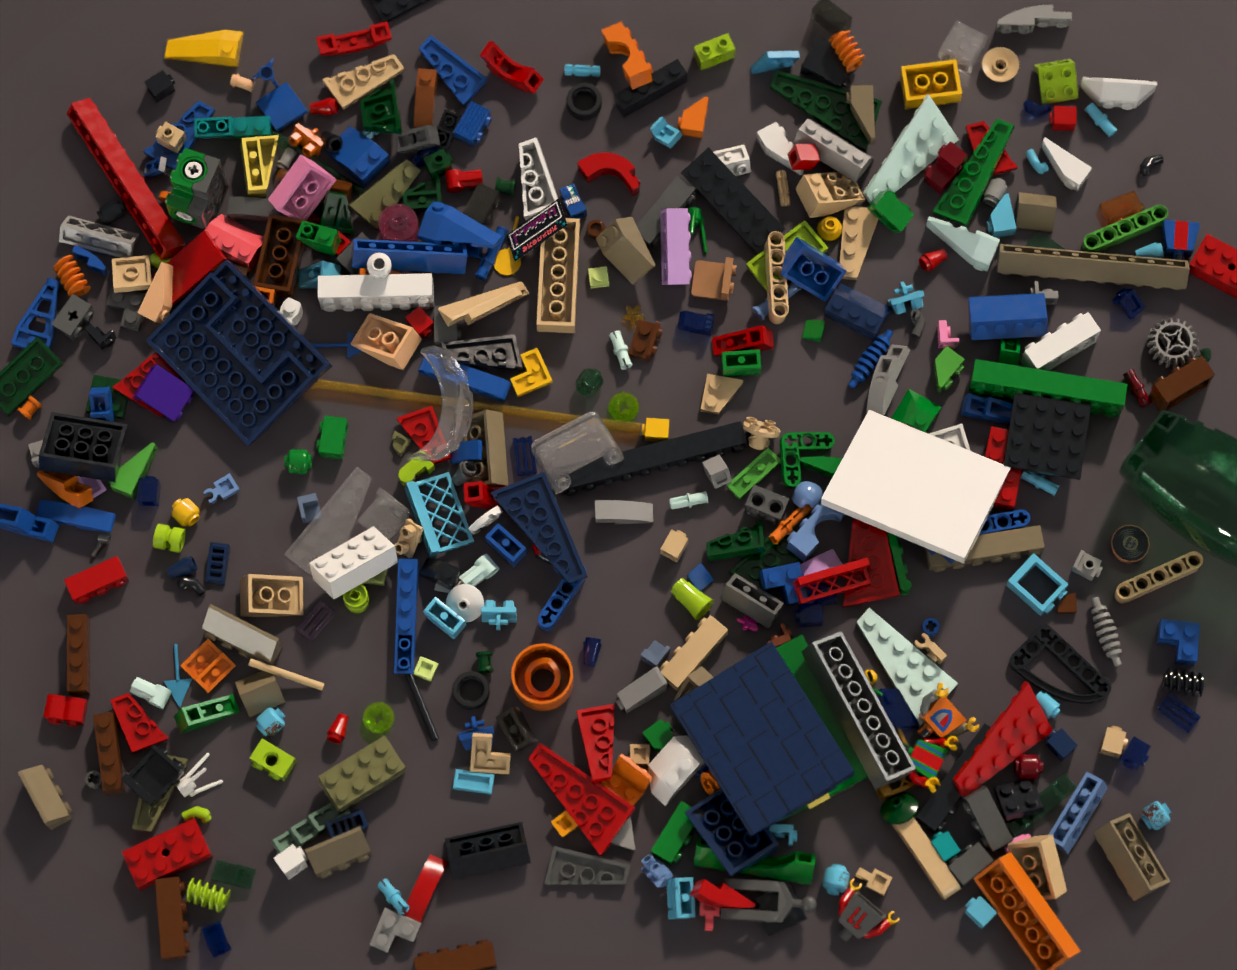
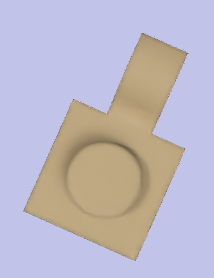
M923 633L921 637L925 640V643L921 644L915 640V646L919 649H926L929 659L940 665L947 655L934 642L930 641L928 635Z
M859 868L855 877L867 881L866 888L884 896L892 879L891 876L877 869L870 873Z

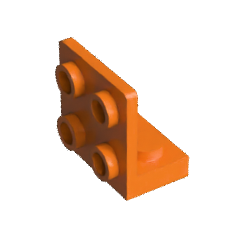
M620 754L612 769V780L603 781L600 784L634 806L644 795L652 777L645 769H641L630 757Z

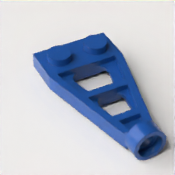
M47 278L45 285L18 323L11 341L12 346L25 349L38 336L49 349L51 348L55 331L51 324L56 318L58 292L61 287L60 281ZM43 299L51 301L48 314L37 311ZM35 317H41L46 320V327L43 333L29 330V324Z

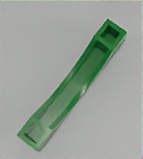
M698 835L693 865L726 871L701 835ZM795 851L780 857L765 858L739 873L811 885L816 854Z

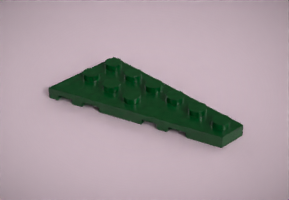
M775 70L770 85L771 90L866 153L869 142L850 111V103L846 102V93L850 91ZM875 98L874 125L876 123L879 110L882 104V100H878Z

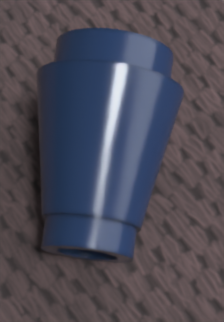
M185 556L167 568L171 578L194 574V571L198 570L192 556Z

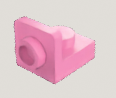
M939 320L937 325L938 348L948 346L950 349H955V347H958L959 338H950L951 329L950 326H947V320Z

